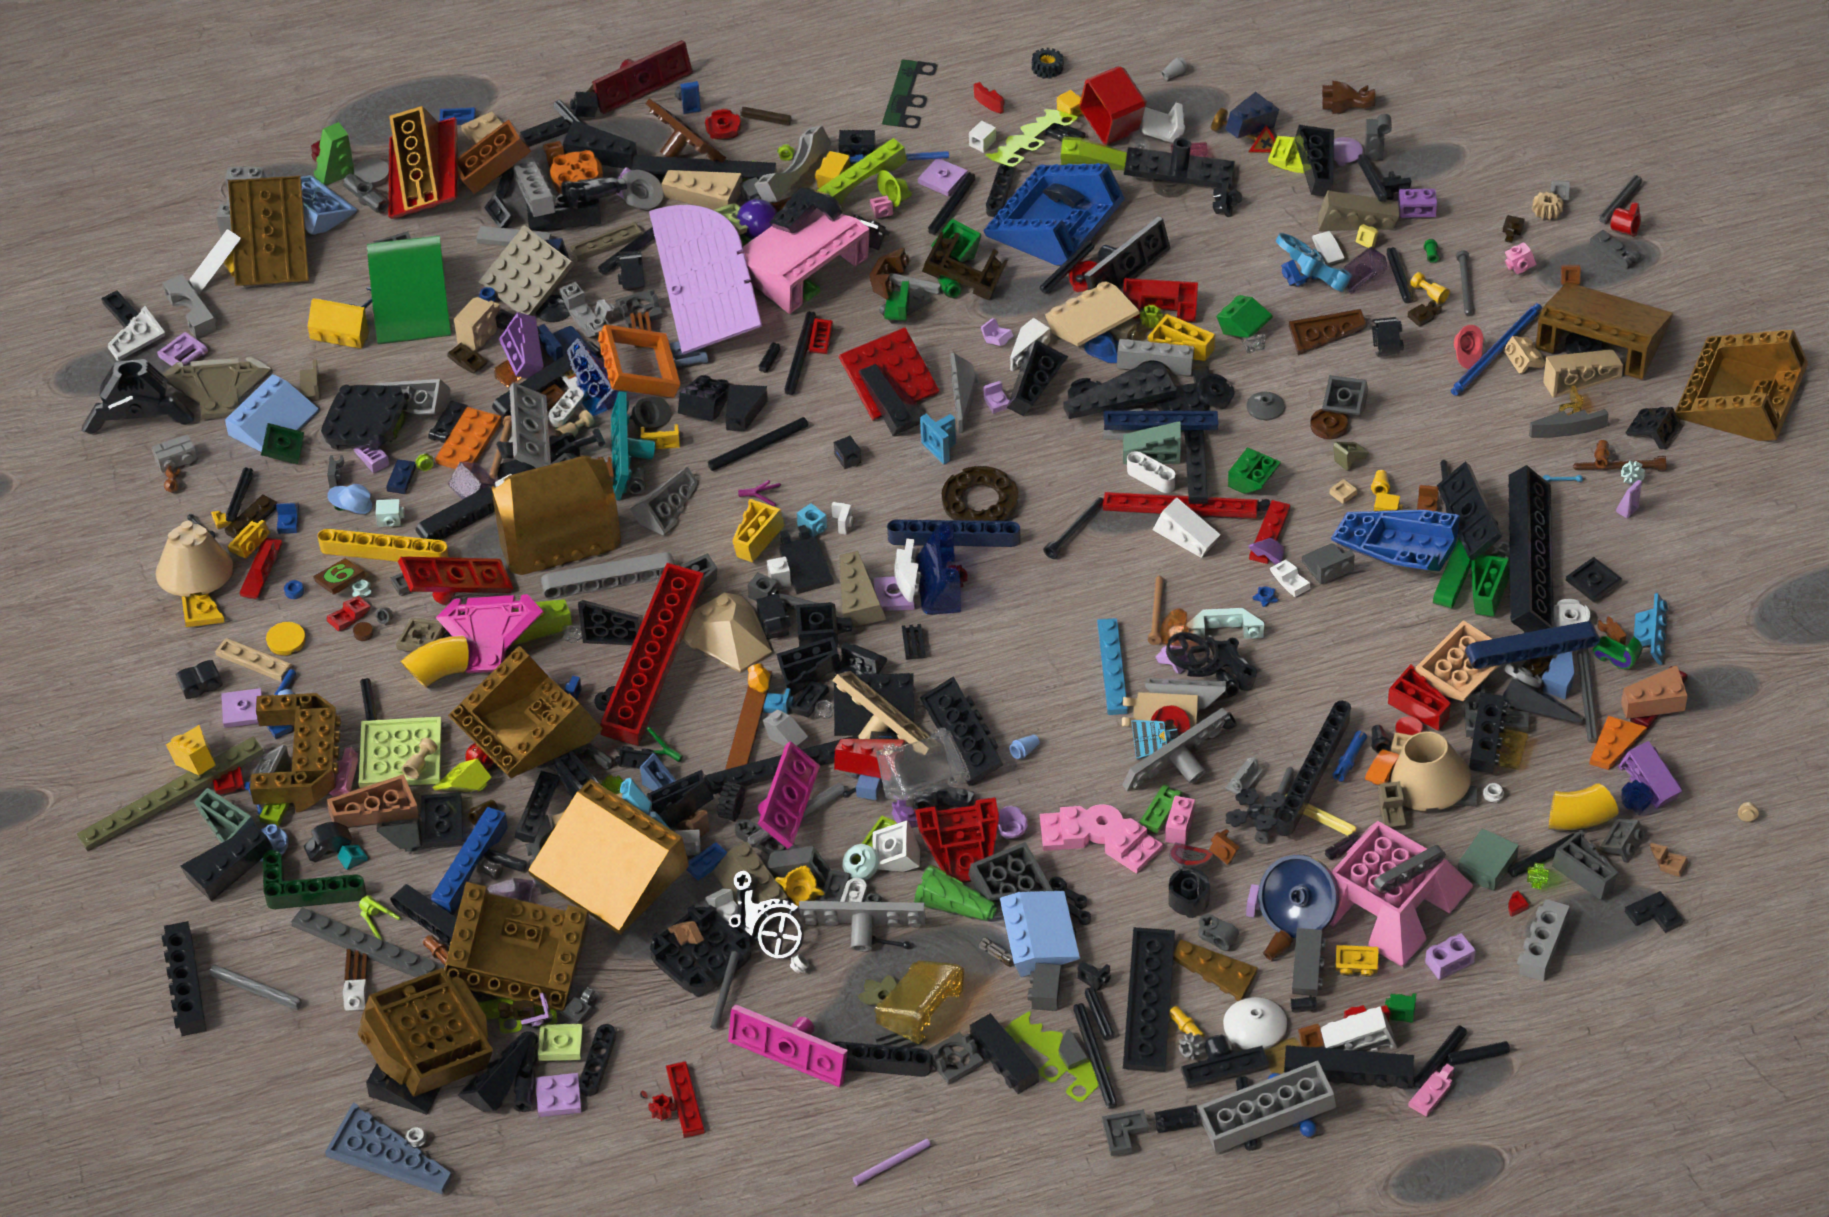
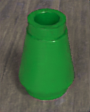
M940 275L938 283L941 284L945 295L950 298L957 297L961 293L960 283Z

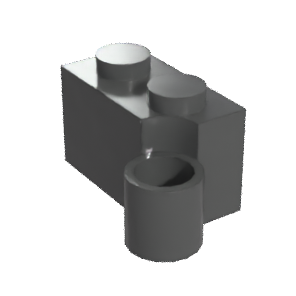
M1381 114L1377 119H1366L1365 155L1368 160H1383L1384 134H1388L1392 130V119L1388 114Z

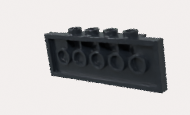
M954 676L920 697L969 786L1003 766L996 751L999 748L993 737L989 738L988 735L991 734L989 728L985 723L981 724L980 721L983 719L977 709L973 710L972 708L975 703L970 695H964Z

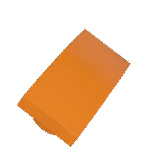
M1382 749L1368 769L1365 780L1371 781L1376 785L1386 783L1391 777L1392 770L1400 754Z

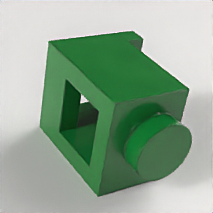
M1412 993V996L1391 994L1390 998H1386L1385 1005H1387L1390 1011L1389 1020L1413 1023L1416 993Z

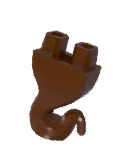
M1332 81V85H1322V109H1332V114H1339L1349 108L1375 106V89L1368 91L1369 86L1366 85L1357 92L1346 83Z

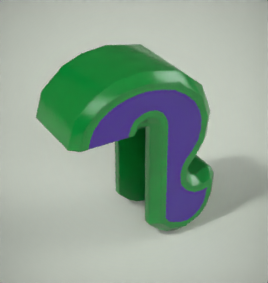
M1608 636L1600 637V642L1594 646L1592 651L1595 657L1601 661L1609 659L1617 668L1630 669L1642 654L1643 648L1635 636H1633L1627 646Z

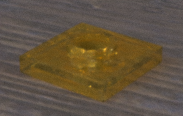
M1504 729L1503 733L1499 732V737H1502L1501 746L1509 747L1511 752L1509 754L1500 751L1496 752V754H1500L1498 766L1519 770L1528 734Z

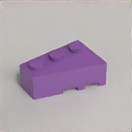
M1649 741L1628 751L1618 765L1621 771L1625 769L1631 775L1629 779L1632 783L1637 782L1643 788L1641 792L1656 809L1675 800L1682 792L1679 782L1673 778L1669 772V767L1661 760L1657 749Z

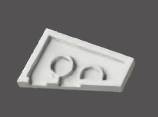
M144 306L141 312L130 321V324L108 343V349L117 361H120L165 336V331L146 306Z

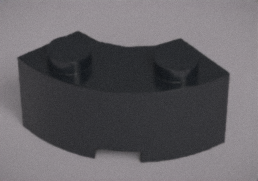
M641 250L619 252L620 256H616L617 267H621V274H618L619 285H622L623 288L645 286Z

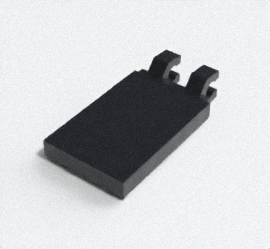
M806 525L798 526L800 539L792 542L787 530L780 531V541L782 544H780L779 553L781 557H786L790 579L796 594L834 585L833 577L816 537L809 536Z

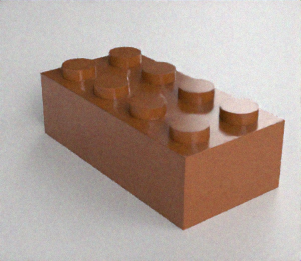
M508 119L457 158L458 174L473 194H476L519 160L526 157L531 150L519 130Z

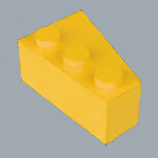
M1169 314L1163 317L1148 336V342L1193 346L1194 360L1206 361L1215 350L1214 333Z
M749 499L747 511L743 513V521L739 524L732 541L736 556L753 563L785 524L781 509Z
M200 725L183 735L173 737L171 742L166 744L175 764L194 774L201 775L216 766L211 754L210 745Z

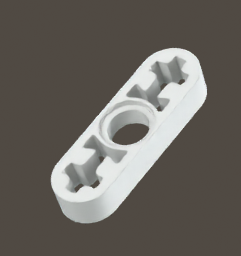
M579 388L568 389L550 410L548 423L554 427L563 426L582 404L583 391ZM561 406H569L570 409H564Z

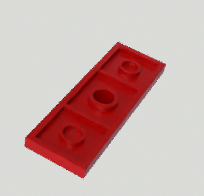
M401 556L398 560L410 592H433L434 600L442 605L449 604L456 592L511 593L514 589L501 559Z

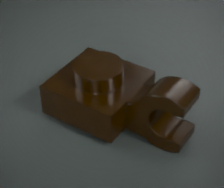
M1507 215L1502 231L1506 233L1505 242L1512 243L1515 235H1521L1525 218Z

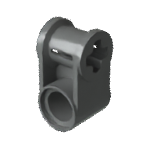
M1212 914L1202 915L1199 919L1198 936L1221 950H1228L1239 935V930L1233 924L1227 923Z

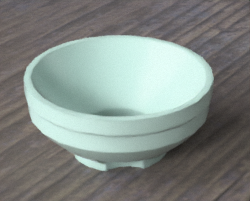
M866 844L852 846L843 858V869L846 873H850L851 879L861 878L864 881L868 880L876 873L879 866V857L876 850ZM860 854L861 861L857 865H853V856Z

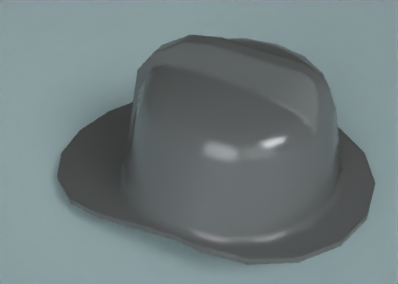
M660 397L643 398L638 400L633 407L630 419H633L639 427H658L667 424L670 420L671 410L668 403Z

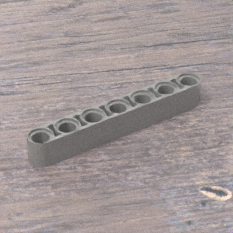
M663 552L547 573L541 578L543 592L546 598L555 599L655 581L657 576L662 574L666 563L674 564L672 554Z

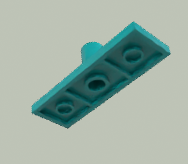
M622 391L618 392L611 414L613 489L615 498L619 501L622 494L626 493L627 481L631 479V469H629L631 457L652 460L655 451V441L628 437L627 425L629 424L630 414H627V411L629 409V400L626 399V392Z

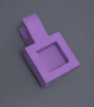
M895 794L897 802H892V815L896 823L908 821L911 827H917L916 814L913 808L906 807V798L903 794Z

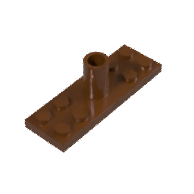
M650 98L645 104L651 108L649 112L656 117L659 116L658 119L666 125L670 124V127L675 130L660 150L666 157H678L687 143H689L693 147L696 145L695 149L700 153H707L706 156L715 162L716 159L721 163L725 161L726 156L673 113Z

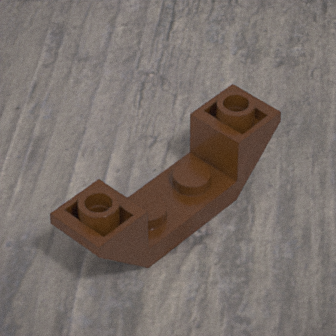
M900 248L880 257L869 275L873 292L884 299H889L895 289L890 273H903L909 265V256L906 254L905 248Z

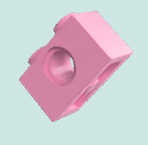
M1180 796L1174 797L1166 824L1165 842L1186 845L1194 818L1195 799Z

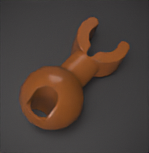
M169 465L165 471L168 479L164 482V489L174 493L179 488L176 478L180 474V469L178 468L173 474Z

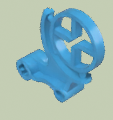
M1279 233L1277 236V244L1290 253L1291 259L1300 264L1301 272L1304 275L1318 277L1332 288L1340 292L1344 291L1352 278L1350 272L1343 268L1337 269L1327 266L1316 249L1312 250L1304 242L1289 234Z

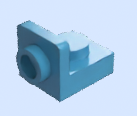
M786 688L784 695L767 693L763 707L764 713H772L778 709L788 714L789 708L794 703V696H791V690Z

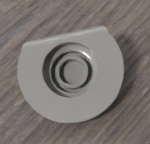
M643 170L629 171L622 176L627 183V189L622 190V193L628 205L648 210L660 204L663 199V189L655 176Z

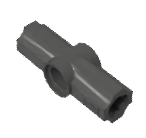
M351 173L345 177L343 186L358 197L361 205L369 206L376 213L380 214L386 211L389 204L388 201L373 189L370 182H364Z

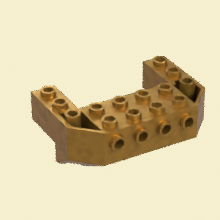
M317 693L257 696L256 715L259 726H295L292 772L251 774L250 792L253 805L294 803L296 813L302 812L317 803L336 787V774L339 772L337 758H339L338 743H340L339 727H341V716L337 715L335 706Z

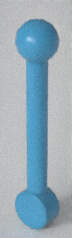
M1544 475L1543 479L1548 483L1550 481L1573 480L1582 482L1583 476L1550 477L1549 475Z

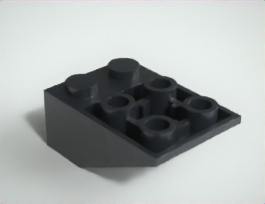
M707 375L697 377L680 392L678 414L713 422L720 415L728 399L729 386L734 384L728 383L724 379H711Z

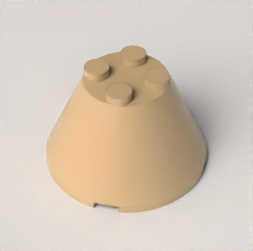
M184 521L181 523V526L176 527L168 534L167 542L156 568V579L159 586L168 593L186 597L190 596V593L202 592L203 595L220 588L230 579L233 573V561L206 528L193 524L191 521Z

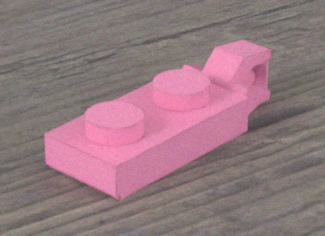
M352 747L345 748L342 760L337 761L339 772L336 774V787L330 791L333 797L351 791L358 763V753Z
M1446 1064L1440 1073L1438 1071L1434 1072L1409 1101V1107L1427 1117L1450 1090L1454 1067Z

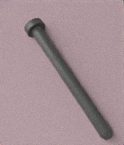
M1292 767L1286 769L1277 790L1281 795H1285L1293 776L1294 769ZM1270 808L1268 814H1272L1273 818H1275L1278 809L1272 810ZM1270 830L1257 831L1255 840L1261 844L1268 843L1270 838L1268 833Z

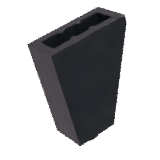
M729 386L725 416L726 430L746 431L768 402L767 386Z

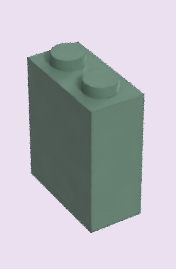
M1482 828L1459 860L1458 871L1466 879L1495 891L1508 872V867L1517 859L1519 845Z

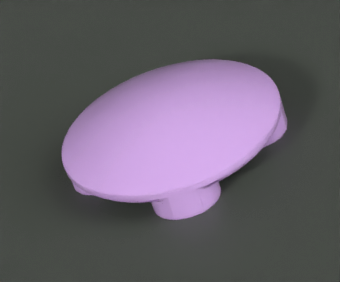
M1347 137L1334 139V160L1337 161L1338 165L1345 166L1347 163L1357 160L1359 158L1358 155H1362L1363 149L1358 141Z

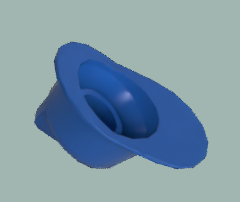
M1106 331L1085 343L1084 348L1088 355L1108 363H1117L1119 341L1114 340L1109 332Z

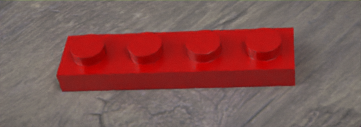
M1275 500L1271 501L1254 543L1268 538H1272L1275 541L1278 540L1289 514L1290 504ZM1252 550L1249 554V560L1268 564L1270 560L1265 555L1257 556Z

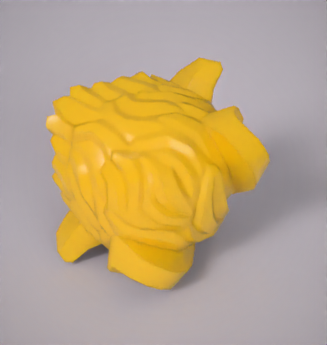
M800 866L788 872L785 878H775V881L783 887L786 896L796 906H799V901H814L818 895L825 894L822 889L818 888L816 879L807 866Z

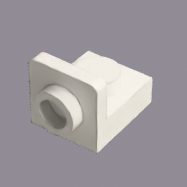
M366 979L345 980L343 1000L346 1011L365 1009Z

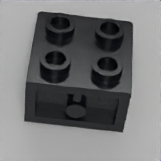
M1673 407L1643 408L1638 412L1625 433L1627 436L1652 434L1658 448L1666 449L1682 424Z

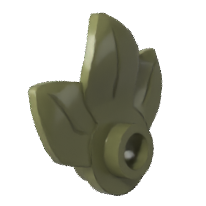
M887 975L881 983L865 979V992L858 995L862 1003L876 1005L884 1009L891 1007L895 1003L894 993L897 990V984L892 976Z

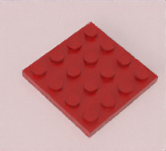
M906 327L839 355V359L872 421L881 418L882 415L859 374L861 369L876 364L915 403L939 392Z

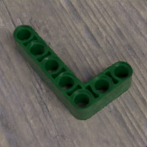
M271 850L263 856V891L266 904L270 909L361 901L367 894L364 879L358 874L284 881V866L280 852Z

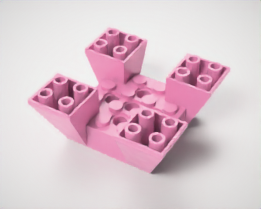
M1377 821L1347 851L1345 858L1331 870L1338 885L1339 904L1330 925L1334 927L1354 903L1378 916L1368 946L1378 947L1379 954L1403 967L1426 941V935L1415 909L1425 899L1450 914L1473 888V884L1452 864L1443 859L1441 863L1393 890L1381 894L1374 886L1376 878L1427 850V848Z

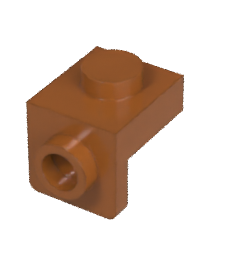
M1225 829L1221 833L1217 832L1212 837V845L1209 851L1228 865L1232 862L1240 847L1227 837L1229 830Z

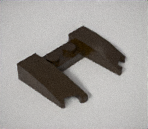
M941 232L925 261L922 272L938 279L940 275L946 276L973 288V294L990 300L1008 260L1006 259L1001 263L995 257L998 255V251L993 249L981 272L951 259V253L960 234L954 233V239L943 238V232Z

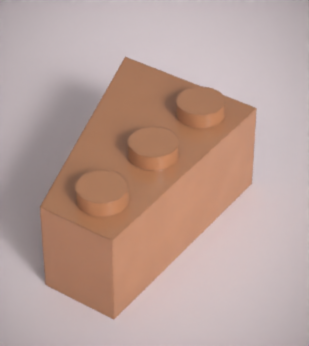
M1677 665L1623 688L1621 705L1626 719L1685 711L1687 693Z

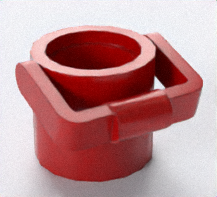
M1632 202L1630 210L1617 208L1611 218V230L1633 237L1637 236L1641 223L1639 203Z

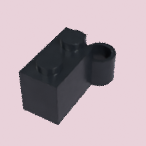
M779 594L757 598V613L766 639L789 635L788 627H791V620L789 615H785L787 612L785 601H781Z

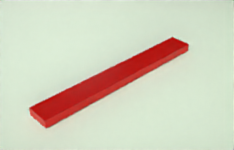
M1104 493L1103 511L1161 514L1175 498H1178L1200 516L1257 518V499L1208 497V504H1189L1188 496Z

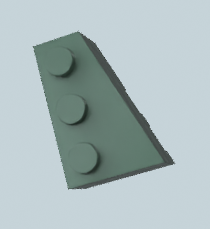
M206 788L194 802L200 815L220 843L256 825L249 814L209 788Z

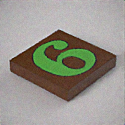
M344 558L316 574L313 578L317 584L335 595L363 579L366 575L364 570Z

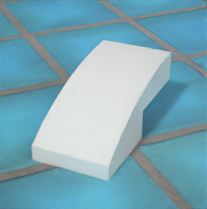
M1330 231L1312 236L1316 249L1319 253L1321 252L1327 266L1344 260L1343 253Z
M1287 560L1270 568L1278 582L1294 597L1311 589L1310 582L1298 574L1297 567Z

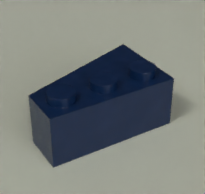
M1255 91L1230 111L1225 130L1238 139L1261 132L1265 125L1269 129L1274 128L1280 109Z

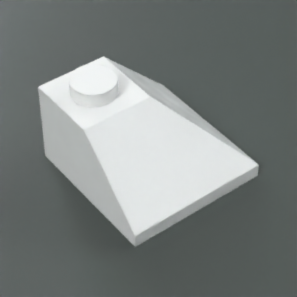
M908 821L873 832V849L876 850L879 857L878 869L905 872L920 867V847Z

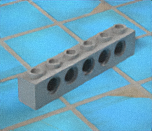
M533 157L519 160L513 165L514 177L533 216L537 217L555 213L554 206H557L556 197L553 195L552 189L546 181L542 169L539 167V163H535Z

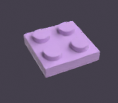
M578 1073L536 1077L539 1117L581 1113Z

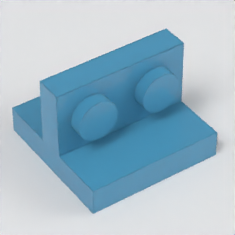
M927 414L921 416V443L942 464L950 462L949 448L956 444L955 417L949 414L935 422Z

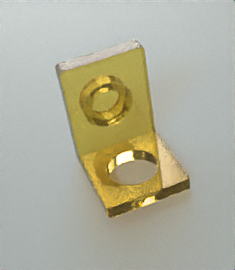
M1575 385L1571 386L1570 389L1571 403L1559 405V412L1567 408H1573L1572 412L1567 415L1581 411L1583 398L1581 394H1578Z

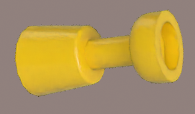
M1417 272L1411 279L1410 285L1416 289L1424 288L1427 290V295L1439 305L1443 304L1449 297L1450 290L1437 283H1428L1425 281V275Z

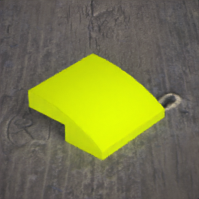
M1277 136L1268 162L1288 171L1304 173L1295 137Z

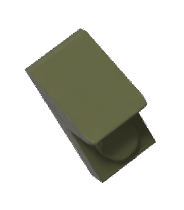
M1334 442L1333 444L1335 462L1347 471L1352 466L1354 460L1366 459L1369 453L1356 442Z

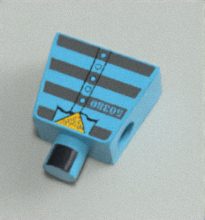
M1131 720L1136 759L1148 757L1166 745L1167 742L1178 737L1177 728L1165 730L1164 721Z

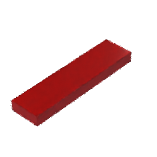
M687 1062L666 1065L683 1137L704 1134V1126Z

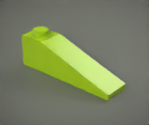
M1064 137L1062 139L1061 165L1099 163L1109 164L1111 170H1124L1127 152L1084 138Z

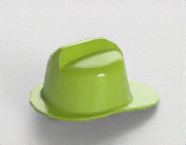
M881 170L878 173V189L883 196H887L892 201L893 207H898L900 202L912 196L904 179L894 178L886 170Z

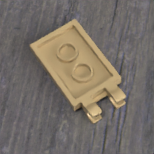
M1138 692L1137 698L1123 697V706L1134 707L1133 718L1122 717V726L1132 727L1131 720L1151 721L1156 710L1164 706L1174 705L1186 712L1190 721V728L1197 725L1198 695ZM1173 720L1165 722L1166 730L1176 728Z

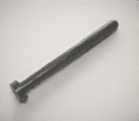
M1461 250L1457 252L1456 259L1460 262L1464 313L1466 316H1470L1472 309L1467 267L1469 253Z

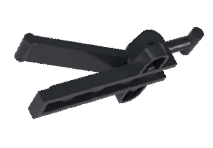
M596 428L593 430L592 436L575 440L574 435L569 432L559 437L550 436L551 464L564 453H574L577 457H580L579 447L595 442L600 447L604 446L605 441L600 430ZM499 441L496 443L503 459H515L513 456V442ZM515 459L500 464L497 479L500 480L509 474L513 475L536 468Z
M586 744L537 766V768L549 767L551 770L556 771L571 799L590 779L599 784L576 756L586 751Z

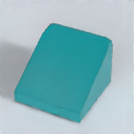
M359 845L342 846L338 854V859L346 870L368 860L367 855Z

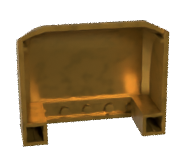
M580 456L510 475L503 479L504 483L498 487H491L500 547L510 573L525 575L613 551L621 543L616 498L604 457L592 459L591 456Z

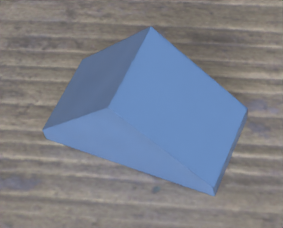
M655 753L640 766L642 785L652 791L676 781Z

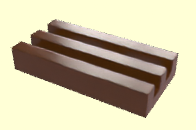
M347 949L344 983L345 980H350L351 956H354L353 980H358L359 956H362L358 950L354 952L351 949ZM363 953L361 980L367 977L368 957L365 953Z

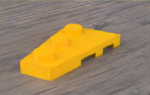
M202 592L190 593V596L187 597L182 596L185 627L225 623L224 616L218 611L217 605L212 601L209 593L202 595Z

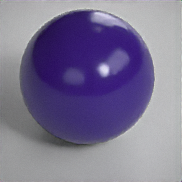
M753 199L743 204L738 211L737 219H740L739 224L741 226H748L747 232L744 235L753 240L772 226L769 222L774 218L777 210L770 202L763 199Z

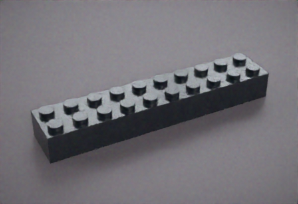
M1525 465L1508 475V515L1510 540V619L1514 625L1518 626L1524 633L1554 628L1551 485L1528 465Z

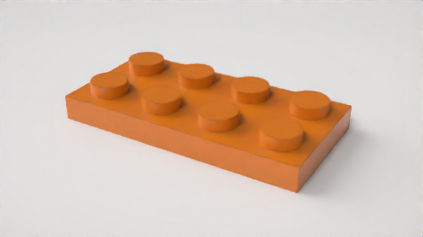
M467 407L435 458L436 464L470 473L502 422L501 416Z

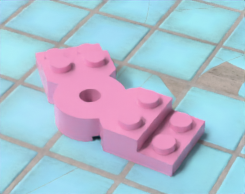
M1095 805L1087 810L1081 806L1060 807L1059 813L1040 814L1043 851L1085 848L1090 840L1097 844H1104L1107 855L1137 874L1163 849L1161 842L1147 834V828L1132 818L1123 819L1121 813L1110 805Z

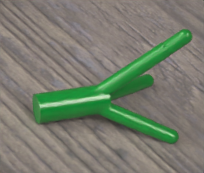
M651 727L647 728L664 748L663 750H653L656 755L666 754L677 762L682 760L683 755L668 747L661 736H658Z

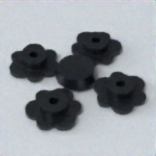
M1242 789L1240 793L1236 794L1235 799L1239 801L1240 805L1251 806L1247 811L1235 809L1234 811L1227 812L1226 823L1231 824L1232 827H1238L1247 822L1246 818L1249 815L1251 819H1254L1253 825L1257 831L1271 830L1272 826L1276 825L1277 820L1273 818L1272 814L1265 815V808H1271L1272 810L1281 808L1286 796L1281 795L1279 792H1274L1271 796L1265 797L1263 806L1261 804H1254L1255 800L1259 798L1256 789Z

